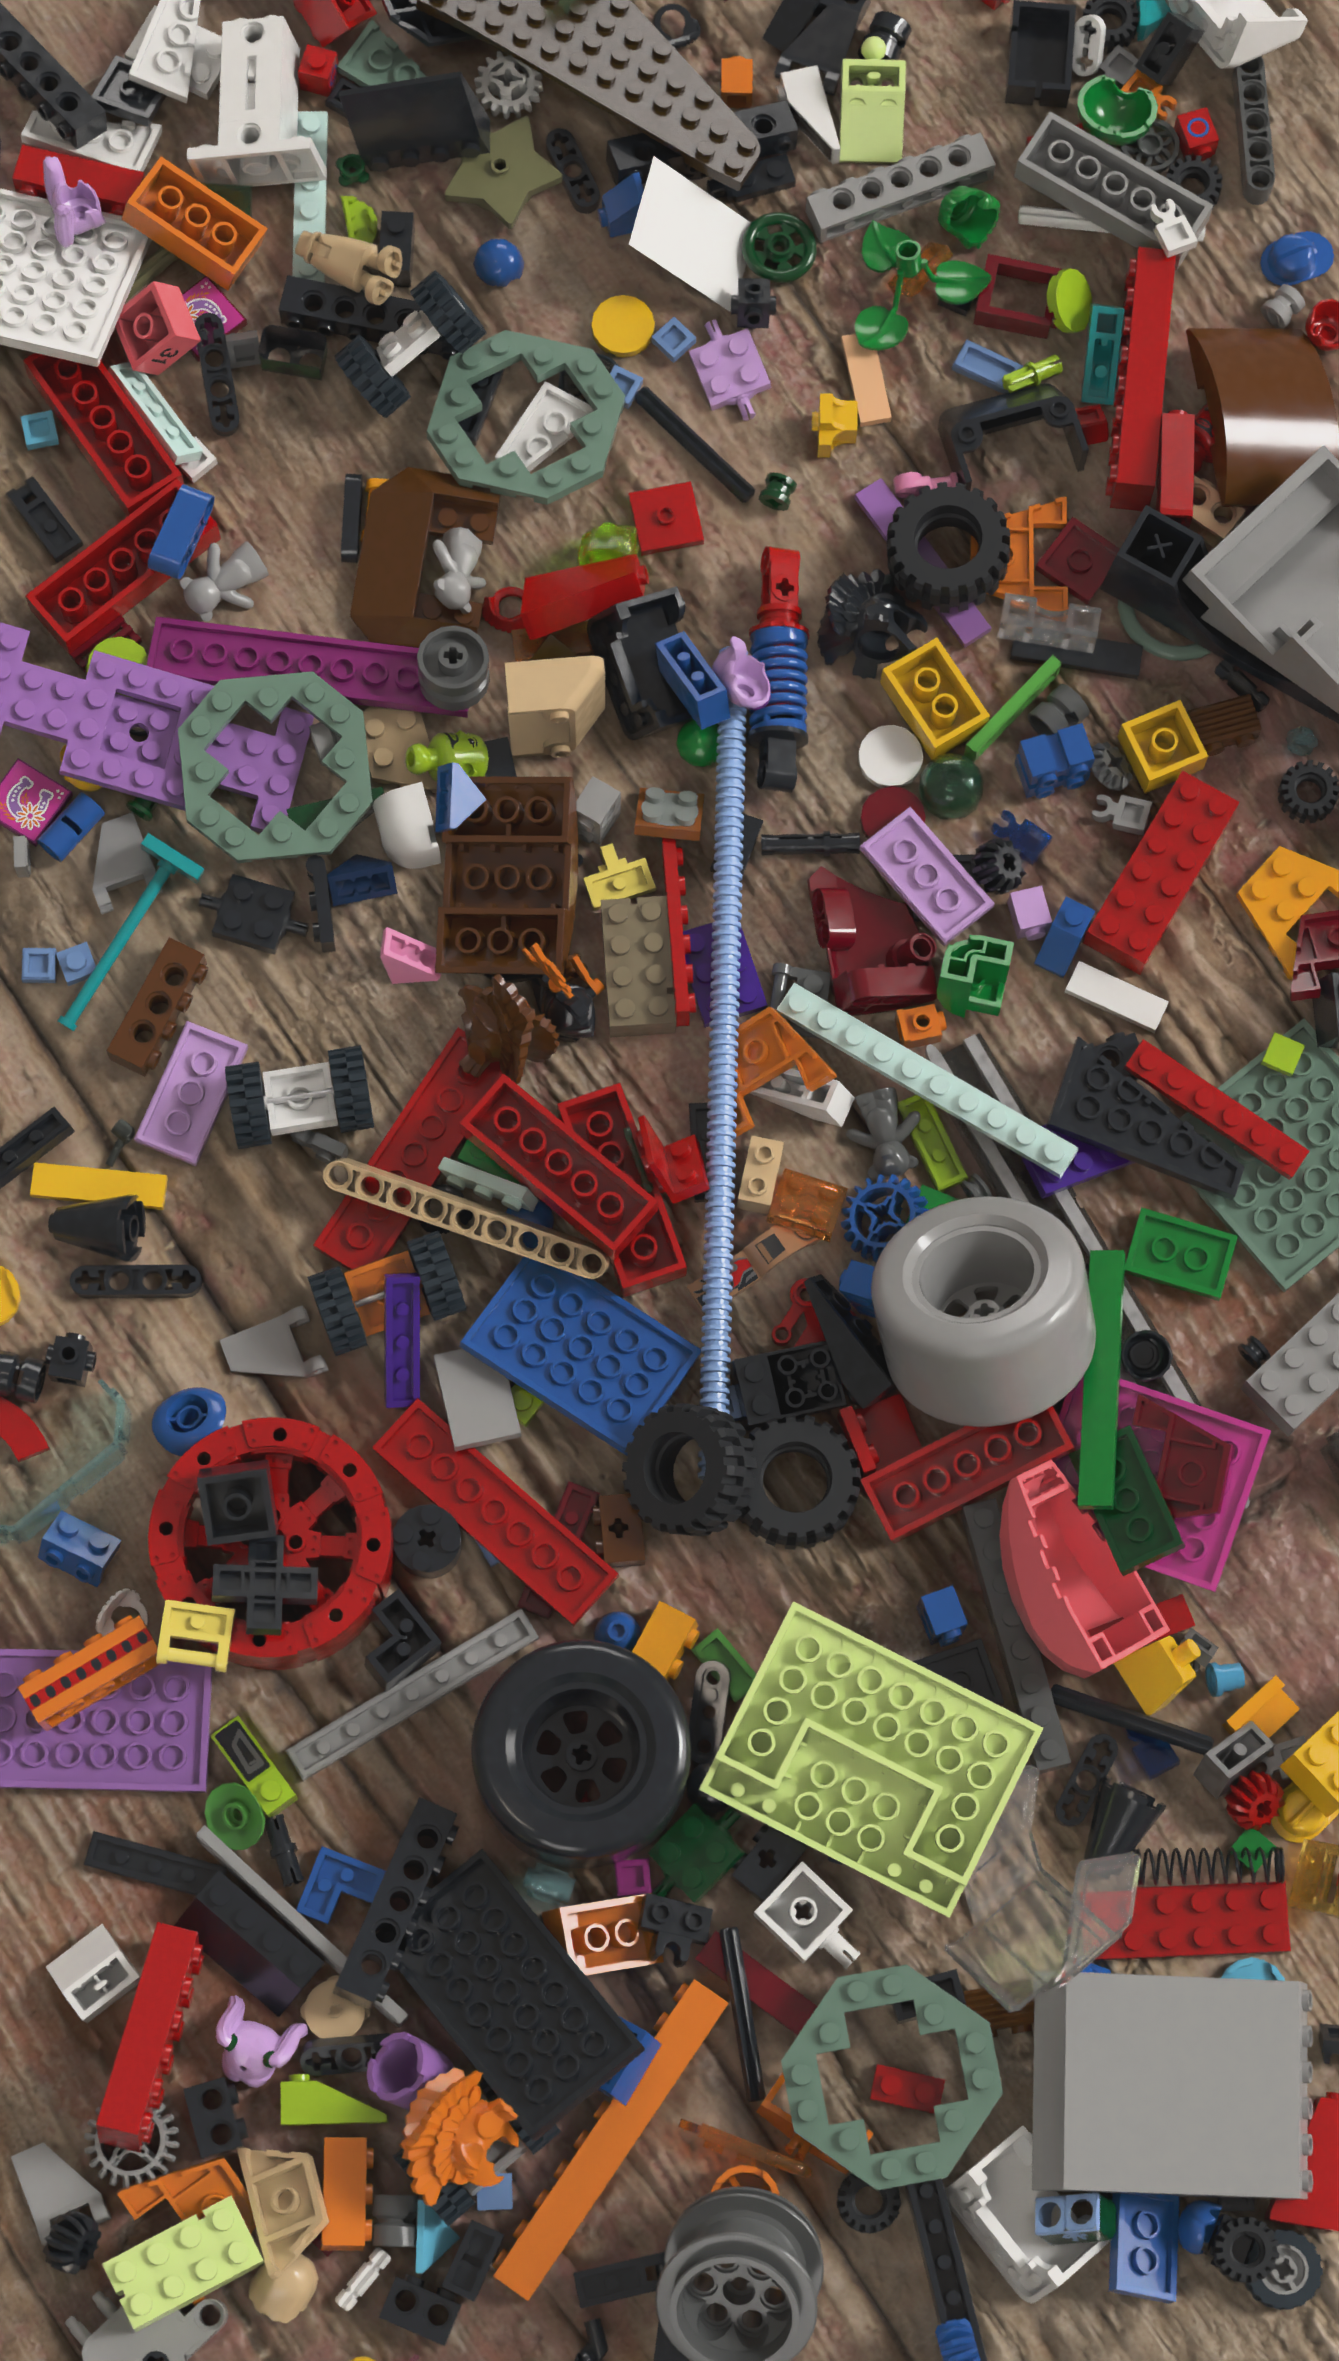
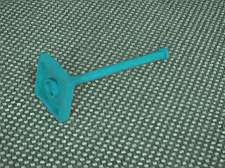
M147 833L142 841L141 849L158 859L157 865L160 867L65 1016H60L57 1020L72 1031H75L77 1028L75 1023L170 874L175 875L177 871L196 884L204 874L203 867Z

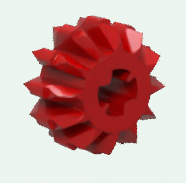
M1251 1770L1247 1777L1239 1775V1782L1236 1785H1230L1232 1792L1224 1797L1228 1804L1225 1808L1228 1811V1815L1240 1827L1246 1830L1251 1828L1259 1831L1263 1824L1270 1826L1271 1819L1275 1816H1280L1278 1809L1285 1805L1282 1797L1284 1794L1282 1787L1272 1776L1264 1771L1258 1773Z

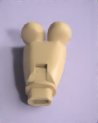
M303 231L295 248L296 255L304 257L306 263L313 265L339 284L357 293L365 288L367 301L374 305H380L387 300L393 291L394 284L385 277L363 270V266L371 269L374 268L392 278L398 277L402 267V254L397 247L388 245L377 254L378 247L375 244L344 236L323 234L318 231L314 233Z

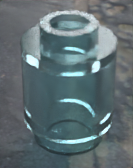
M537 1863L535 1869L528 1868L522 1887L528 1889L526 1896L558 1906L559 1903L567 1906L576 1879L568 1877L569 1873Z

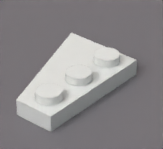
M545 381L496 454L495 460L515 450L530 472L574 437L570 431L571 422L594 410L586 402Z

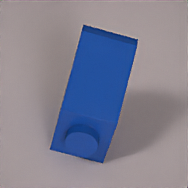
M639 172L630 175L602 195V208L597 209L601 227H607L610 238L629 234L633 231L644 192Z
M1065 897L1034 964L1064 978L1092 923L1096 910Z

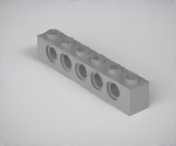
M981 132L972 136L966 134L948 145L933 146L924 154L915 157L906 156L900 159L897 164L884 168L881 166L874 168L862 177L847 178L835 187L817 189L807 197L806 214L819 242L822 243L868 226L872 220L879 222L943 198L956 187L967 186L970 188L993 179L996 164ZM959 161L963 165L954 166L950 162ZM931 172L935 176L925 177L921 173ZM900 182L903 183L905 187L897 188L892 184ZM872 193L877 197L869 199L864 194ZM844 204L848 208L841 210L837 209L835 205Z

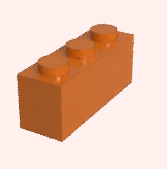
M324 2137L322 2195L329 2223L321 2231V2250L363 2251L365 2241L372 2240V2219H365L366 2205H372L373 2183H366V2169H373V2148H367V2138Z

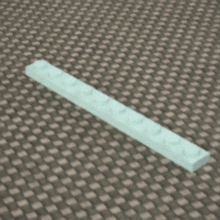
M793 983L776 1009L781 1016L1060 1179L1078 1152V1147L796 983Z

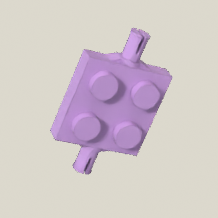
M712 320V326L709 321L705 324V328L711 341L689 351L712 411L726 405H738L743 420H749L748 414L750 419H752L756 414L749 400L757 393L770 389L771 383L749 329L723 336L718 321Z

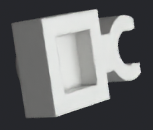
M1170 198L1166 200L1165 208L1167 212H1160L1155 204L1151 205L1150 217L1157 223L1154 233L1167 258L1196 248L1198 240L1185 215L1177 218L1174 215L1176 206L1173 200Z

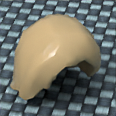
M301 2253L285 2272L275 2280L268 2277L265 2264L261 2265L251 2278L249 2286V2299L253 2302L254 2308L259 2313L267 2315L276 2322L288 2323L296 2318L300 2311L303 2312L316 2291L319 2277L314 2263Z

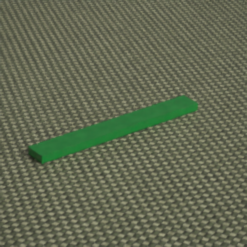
M1090 1250L1089 1290L1096 1326V1342L1092 1360L1084 1374L1078 1488L1079 1510H1114L1125 1272L1124 1250Z

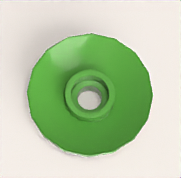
M223 1783L212 1790L206 1800L204 1812L209 1830L232 1850H246L256 1844L264 1832L265 1816L255 1795L246 1786L237 1783Z

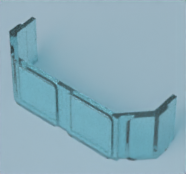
M102 1379L98 1381L101 1389L117 1408L113 1442L13 1526L0 1525V1543H10L8 1540H17L20 1544L22 1541L27 1542L54 1520L61 1510L67 1509L71 1500L79 1494L83 1495L126 1458L125 1440L129 1443L132 1412L121 1395L114 1388L110 1389Z

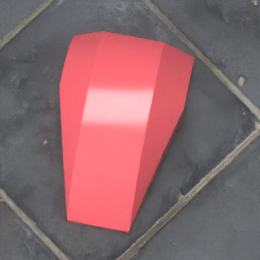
M1051 1459L1009 1481L1002 1506L999 1535L1002 1569L1012 1603L1026 1632L1041 1653L1062 1671L1085 1679L1166 1634L1170 1629L1138 1572L1134 1571L1125 1576L1121 1574L1106 1539L1094 1525L1097 1522V1518L1091 1510L1085 1512L1084 1510H1079L1078 1503L1074 1499L1078 1496V1493ZM1121 1617L1124 1618L1092 1637L1088 1630Z

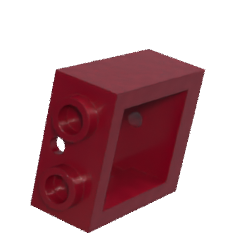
M988 254L984 270L991 275V282L979 294L973 324L1048 339L1050 328L1056 329L1053 320H1056L1054 312L1049 313L1048 306H1046L1044 317L992 307L990 303L997 275L1049 285L1052 276H1056L1058 271L1062 269Z

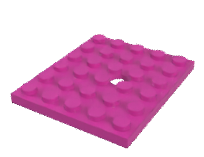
M1084 1376L1066 1395L1059 1414V1419L1075 1450L1081 1447ZM1120 1379L1117 1431L1129 1425L1132 1427L1156 1481L1166 1432L1132 1425L1138 1395L1145 1396L1233 1446L1220 1514L1174 1520L1186 1547L1144 1566V1568L1216 1592L1271 1430ZM1068 1455L1054 1463L1078 1493L1079 1478ZM1097 1521L1096 1523H1094V1525L1097 1527V1529L1100 1531V1533H1101V1534L1103 1535V1537L1105 1538V1536H1104V1534H1103V1532H1102V1530H1101V1527H1100V1525H1099V1523H1098V1521Z

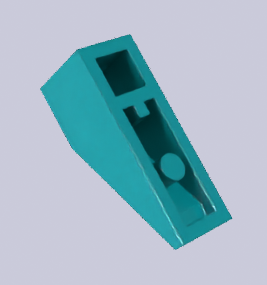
M1090 305L1081 402L1113 405L1125 310L1121 306Z

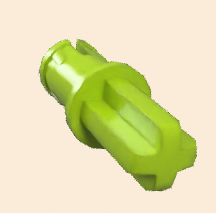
M1053 354L1036 363H1025L1023 368L1003 376L1002 386L1004 390L1012 393L1030 385L1038 386L1042 380L1061 374L1063 371L1062 362L1053 364V362L1058 361L1060 358Z

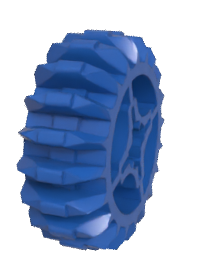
M878 1174L876 1184L870 1178H866L865 1184L867 1187L862 1190L860 1186L854 1187L855 1192L858 1194L856 1198L846 1196V1201L851 1205V1208L841 1209V1213L848 1218L841 1222V1227L848 1230L844 1234L845 1240L852 1242L851 1249L854 1252L861 1251L863 1259L868 1260L872 1256L875 1263L888 1243L884 1242L889 1235L897 1233L906 1224L900 1219V1214L903 1210L901 1205L904 1200L908 1202L910 1208L909 1222L929 1210L928 1208H923L928 1201L924 1196H919L921 1190L917 1186L910 1187L911 1182L907 1178L899 1182V1178L894 1174H891L888 1181H886L882 1174ZM887 1196L882 1203L871 1204L875 1200ZM864 1214L868 1215L871 1219V1225L868 1229L870 1234L867 1239L862 1231V1218ZM875 1214L880 1217L884 1215L888 1217L889 1214L895 1223L891 1221L886 1223L884 1220L882 1223Z

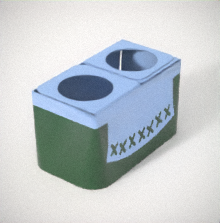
M1097 2192L1036 2198L1035 2234L1049 2244L1061 2245L1107 2241L1112 2239L1116 2233V2205L1111 2199ZM1089 2201L1093 2207L1091 2219L1085 2224L1075 2223L1070 2215L1072 2205L1075 2202ZM1058 2205L1061 2210V2217L1058 2223L1051 2227L1052 2209Z

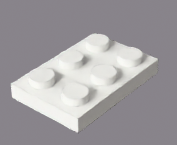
M156 5L153 6L126 51L125 59L135 60L156 11ZM197 25L189 91L208 100L220 81L222 37Z

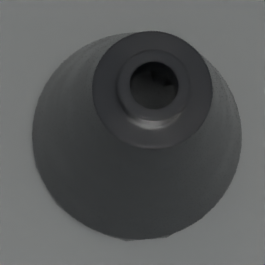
M130 1194L57 1207L55 1212L49 1217V1232L53 1233L55 1240L125 1262H133L137 1260L142 1250V1247H136L138 1237H145L146 1216L142 1201H136L139 1196Z
M1106 1775L1103 1776L1100 1782L1084 1859L1089 1862L1087 1868L1105 1877L1108 1872L1114 1874L1117 1872L1166 1808L1164 1803H1158L1157 1806H1154L1155 1798L1121 1781L1119 1784L1114 1782L1111 1785L1112 1778Z

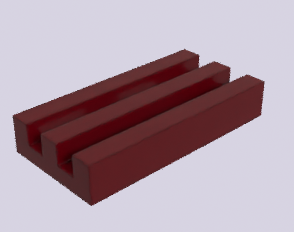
M121 615L70 654L71 658L85 674L88 656L83 660L82 658L90 653L97 644L112 636L119 629L122 630L113 637L125 638L128 636L136 643H142L141 637L133 631V628L125 622Z

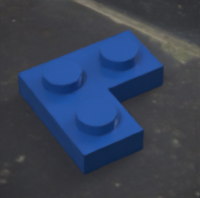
M321 1846L296 1911L329 1925L341 1893L372 1904L386 1871Z

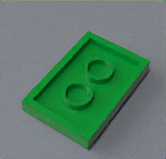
M1141 1207L1126 1257L1124 1273L1219 1301L1238 1236Z

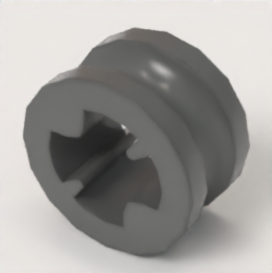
M976 1173L970 1176V1181L964 1180L961 1182V1187L968 1198L992 1196L988 1186Z

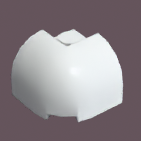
M422 782L391 790L374 801L373 809L381 835L382 846L388 858L397 865L408 869L424 868L441 863L433 820Z

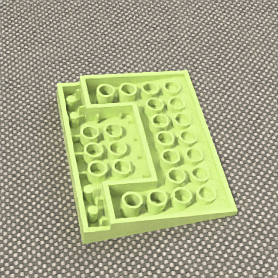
M793 1601L699 1790L950 1918L1042 1733L1043 1727Z

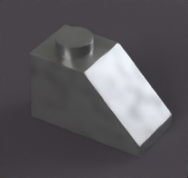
M1251 1720L1208 1751L1193 1775L1217 1800L1231 1789L1230 1785H1236L1239 1782V1775L1246 1777L1274 1748L1275 1744Z

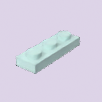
M443 1157L438 1167L447 1177L446 1183L459 1190H464L465 1187L473 1189L477 1196L491 1201L493 1197L502 1200L501 1203L512 1210L519 1211L520 1208L533 1212L539 1201L527 1187L447 1157Z

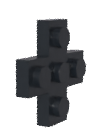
M282 1535L249 1540L248 1565L213 1564L212 1602L247 1603L246 1634L281 1635L282 1604L317 1605L318 1568L283 1567L284 1536Z

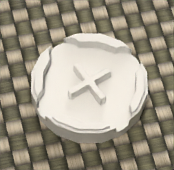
M896 725L880 726L870 731L862 740L858 753L862 774L866 780L880 788L902 787L912 783L920 773L923 762L920 742L909 730Z

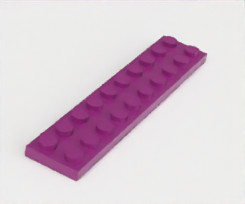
M156 616L146 665L213 686L219 680L313 671L353 704L468 718L469 708L457 711L440 709L426 700L420 691L417 654L419 648Z

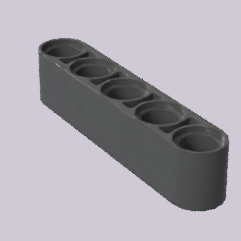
M1260 56L1234 68L1232 74L1242 191L1247 202L1254 205L1264 204L1268 201L1275 183L1265 66L1263 58ZM1242 69H1250L1254 73H1246ZM1246 97H1252V98H1254L1256 101H1255V102H1251V101L1246 100L1245 98H1246ZM1248 126H1256L1259 130H1252ZM1250 154H1258L1262 158L1255 159ZM1259 182L1263 184L1265 187L1260 188L1255 186L1253 183Z

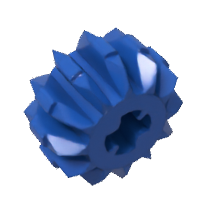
M966 2318L945 2321L946 2323L937 2326L935 2333L943 2361H981L971 2324Z

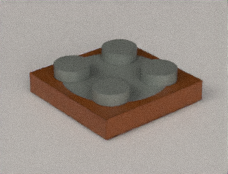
M640 787L634 834L699 841L705 794L692 791L662 790L657 787Z

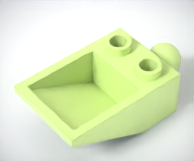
M871 36L865 39L861 46V52L865 59H843L839 162L897 164L902 159L906 60H881L886 53V44L880 37ZM855 80L860 81L862 86L860 84L851 85V82ZM885 81H889L893 84V86H882V83Z

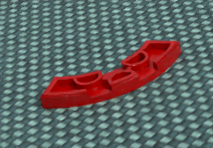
M0 1396V1437L12 1449L17 1461L21 1462L50 1450L45 1437L33 1420L18 1406Z

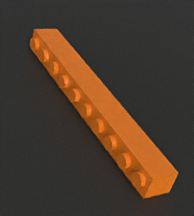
M694 1979L690 1986L685 1982L681 1985L673 1997L677 2005L669 2015L664 2011L654 2025L653 2029L658 2032L654 2038L662 2045L626 2106L614 2099L610 2103L604 2099L593 2116L598 2122L592 2131L583 2130L573 2145L578 2151L571 2162L566 2159L562 2161L553 2175L558 2181L549 2192L545 2188L533 2204L537 2212L529 2222L525 2218L522 2220L512 2235L517 2241L510 2252L503 2249L493 2263L492 2267L497 2270L493 2277L527 2301L530 2300L728 2006L729 2003Z

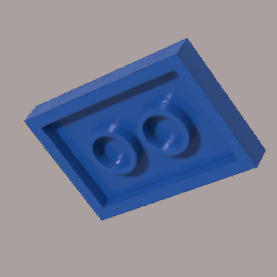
M1112 2193V2201L1116 2205V2233L1110 2242L1109 2292L1167 2304L1176 2302L1180 2196Z

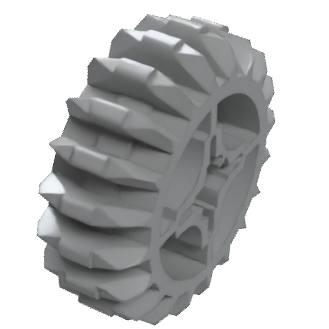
M164 2103L161 2104L159 2110L153 2109L152 2122L157 2124L160 2132V2146L156 2155L148 2147L147 2143H143L142 2149L145 2153L116 2147L112 2152L113 2155L108 2158L104 2144L99 2143L97 2130L95 2134H84V2139L95 2140V2146L86 2147L84 2149L85 2153H96L98 2156L89 2162L90 2167L94 2168L100 2164L104 2166L98 2173L99 2178L103 2179L111 2172L113 2174L109 2184L116 2186L120 2177H123L124 2188L131 2186L133 2178H135L136 2184L143 2182V2177L146 2175L148 2179L156 2178L157 2176L153 2172L156 2169L163 2174L169 2172L162 2162L164 2159L170 2162L176 2161V2157L167 2152L169 2147L179 2148L180 2143L169 2141V2136L176 2135L180 2131L178 2127L167 2128V2124L171 2123L175 2117L173 2114L161 2117V2114L166 2109ZM97 2107L95 2110L98 2115L101 2107ZM89 2119L88 2125L96 2128L97 2121ZM132 2154L139 2155L149 2163L145 2167L134 2171H125L116 2167L122 2160H125Z

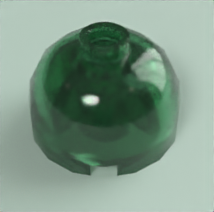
M946 753L938 755L927 764L920 776L919 792L921 802L929 813L940 819L965 818L976 810L982 800L984 781L981 771L972 759L962 754Z

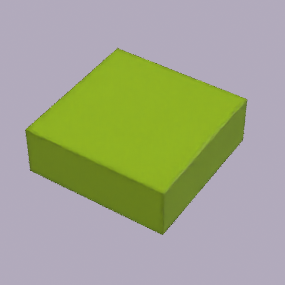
M1274 1032L1261 1065L1292 1077L1305 1045Z

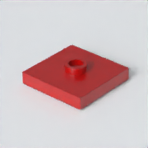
M691 481L628 493L641 556L704 544V536Z

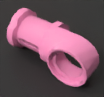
M918 472L903 473L893 479L895 494L900 498H907L910 494H914L916 497L919 496L920 488L929 486L931 490L936 489L937 483L947 482V487H956L958 477L956 472H951L950 476L930 478L929 475L922 476Z

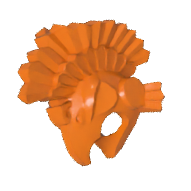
M454 2067L448 2073L439 2074L434 2080L427 2081L425 2087L417 2091V2098L409 2103V2113L405 2116L406 2126L401 2131L404 2135V2140L399 2146L404 2150L402 2158L410 2161L407 2174L409 2177H413L411 2183L412 2192L423 2195V2200L427 2206L436 2204L440 2190L447 2182L456 2185L469 2182L484 2187L500 2183L504 2176L495 2175V2164L487 2161L486 2158L487 2150L496 2140L517 2148L519 2146V2135L509 2123V2121L516 2120L518 2115L501 2098L491 2102L480 2099L481 2089L477 2085L483 2073L477 2070L465 2076L463 2070Z

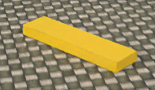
M35 1162L30 1196L33 1198L89 1202L131 1194L139 1196L136 1201H142L144 1208L164 1210L168 1177L161 1174Z

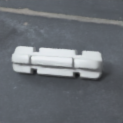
M375 2248L368 2257L370 2260L362 2264L347 2283L348 2287L342 2289L336 2296L335 2302L345 2311H350L358 2301L356 2298L358 2296L362 2297L379 2276L378 2271L380 2269L383 2270L391 2261L390 2255L382 2248Z

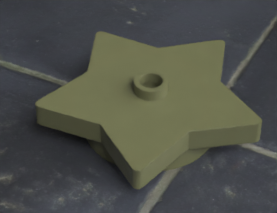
M524 116L494 133L490 132V153L479 154L474 158L460 157L461 165L445 190V200L477 204L481 208L491 211L507 228L513 229L524 205L533 195L562 182V173L534 151L530 119L528 116Z

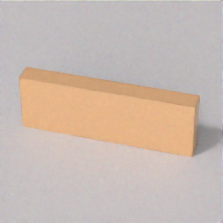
M856 334L842 336L841 342L854 401H858L857 416L860 427L891 422L892 416L877 350H869L860 346Z

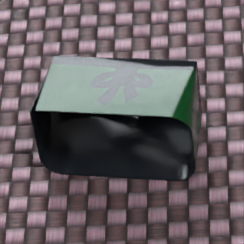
M268 325L263 329L258 349L262 371L322 381L328 352L327 340L322 333L276 325ZM283 348L289 352L291 360L290 363L270 360L268 356L272 350ZM309 353L316 354L322 361L321 368L319 370L318 367L300 365V359Z

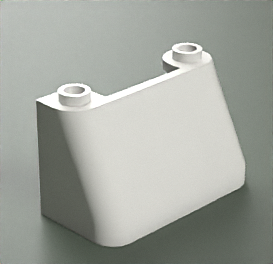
M1168 0L1169 7L1173 13L1183 15L1205 31L1198 43L1219 68H1236L1299 39L1308 21L1297 8L1287 9L1281 17H1277L1264 0Z
M1022 2125L945 2188L949 2208L1013 2290L1024 2301L1035 2303L1063 2284L1106 2246L1111 2239L1107 2241L1052 2245L1035 2234L1036 2198L1060 2195L1057 2191L1032 2190L1033 2134L1028 2132L1024 2125ZM1058 2205L1052 2209L1051 2227L1056 2225L1061 2217V2210ZM1070 2211L1072 2220L1077 2224H1085L1092 2217L1090 2215H1083L1077 2218L1073 2211Z

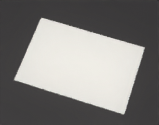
M653 157L629 245L731 312V295H737L738 278H743L746 267L742 254V239L751 223L668 165Z

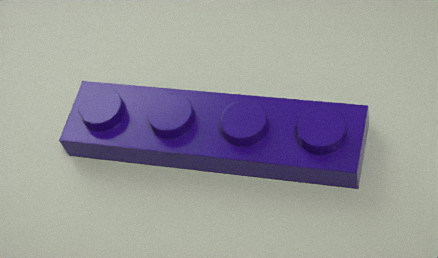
M418 1273L384 1274V1404L386 1408L410 1407L417 1398L420 1399V1276Z

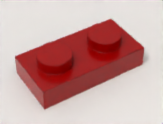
M876 2064L869 2099L935 2114L933 2106L941 2104L945 2079Z

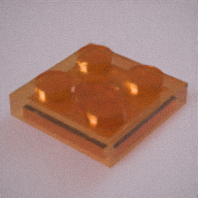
M785 1168L766 1222L830 1242L848 1188Z

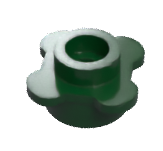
M348 154L337 159L336 168L340 171L338 180L342 186L347 187L351 183L356 182L361 184L368 182L369 173L365 170V163L360 154ZM352 168L355 169V172L353 173L350 172V169Z

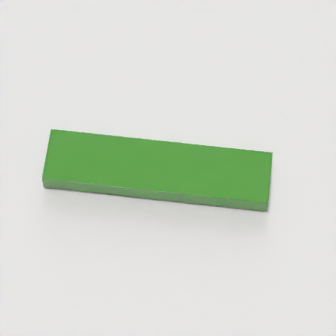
M1052 655L966 744L964 756L968 760L975 762L1058 676L1061 661Z

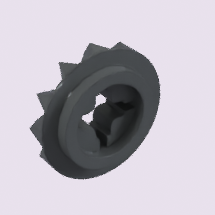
M1108 742L1103 744L1097 743L1091 749L1095 760L1091 769L1095 777L1112 790H1122L1127 787L1133 777L1130 773L1132 766L1126 762V756L1119 752L1117 746L1112 748Z

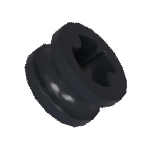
M1249 1336L1247 1338L1248 1343L1246 1345L1240 1344L1238 1351L1248 1364L1255 1369H1259L1262 1366L1261 1361H1267L1271 1356L1257 1338Z

